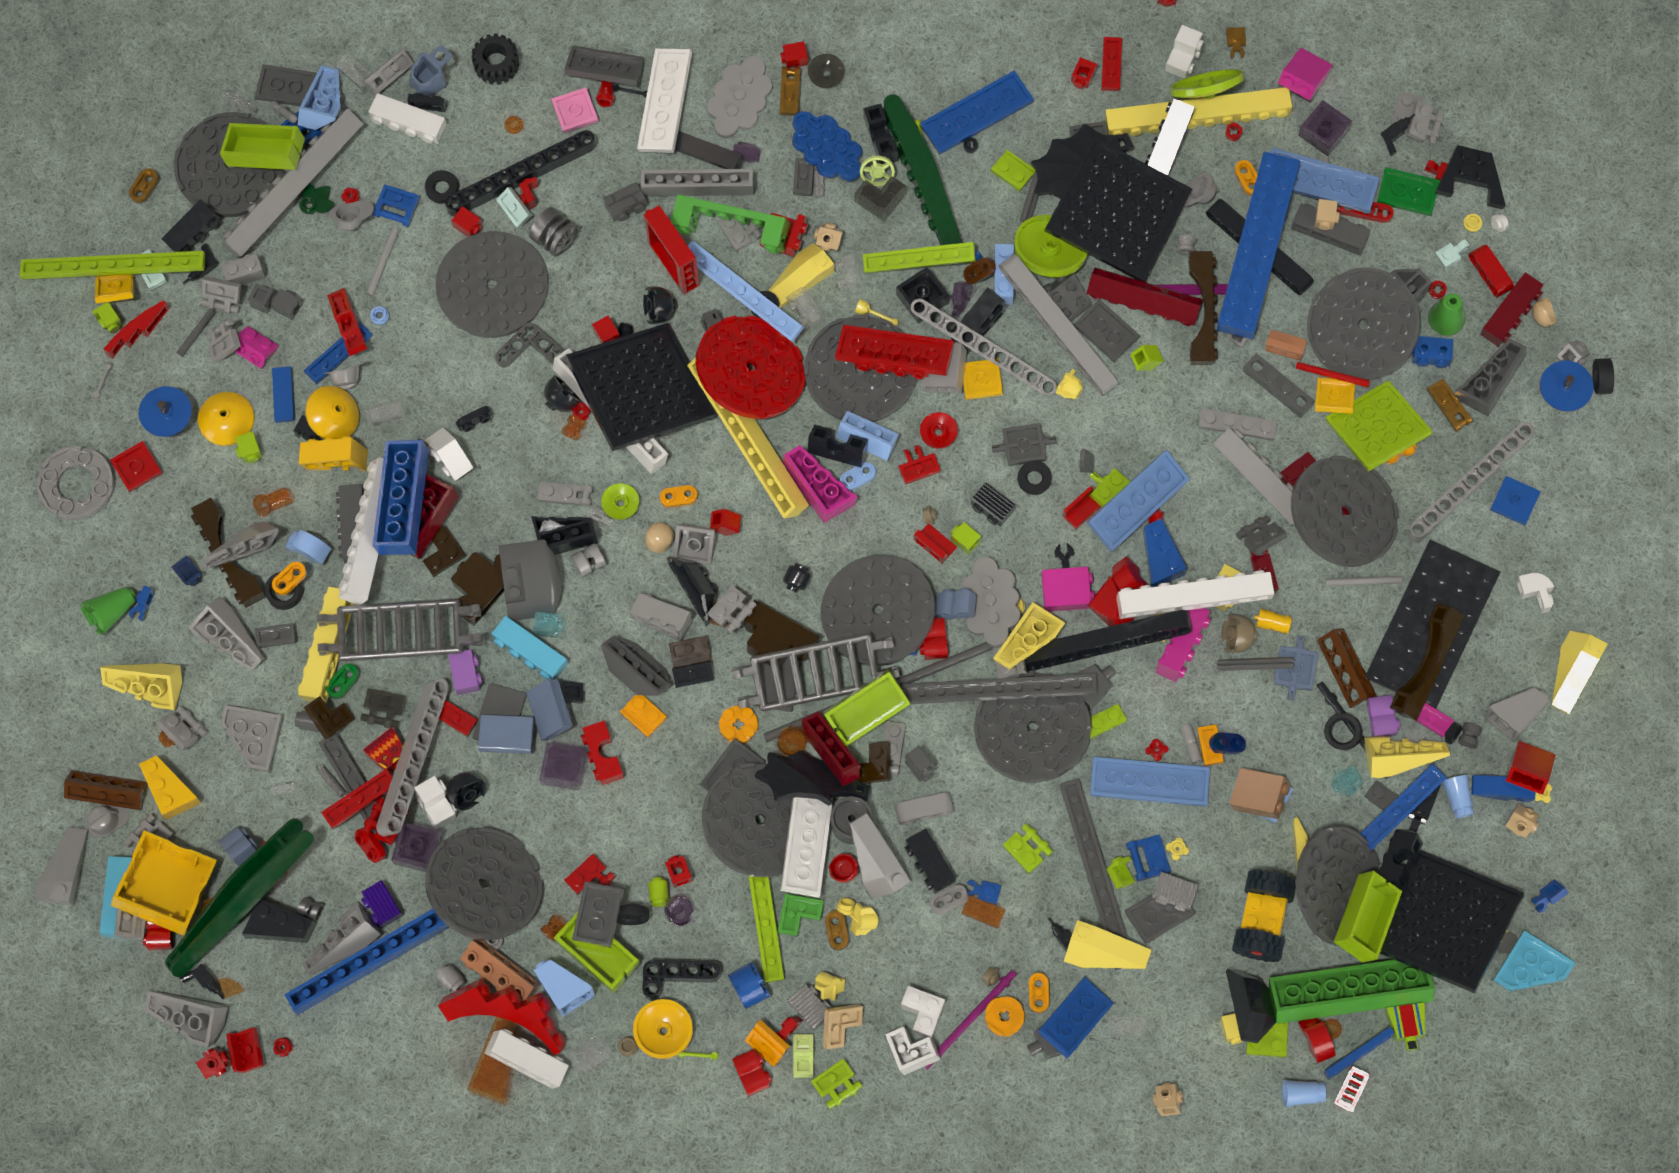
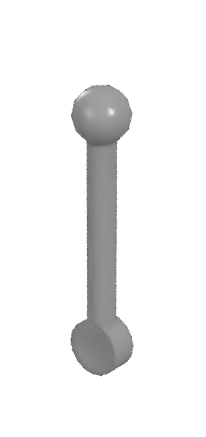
M111 363L105 364L106 369L98 388L92 394L95 399L100 398V390L109 370L112 369Z

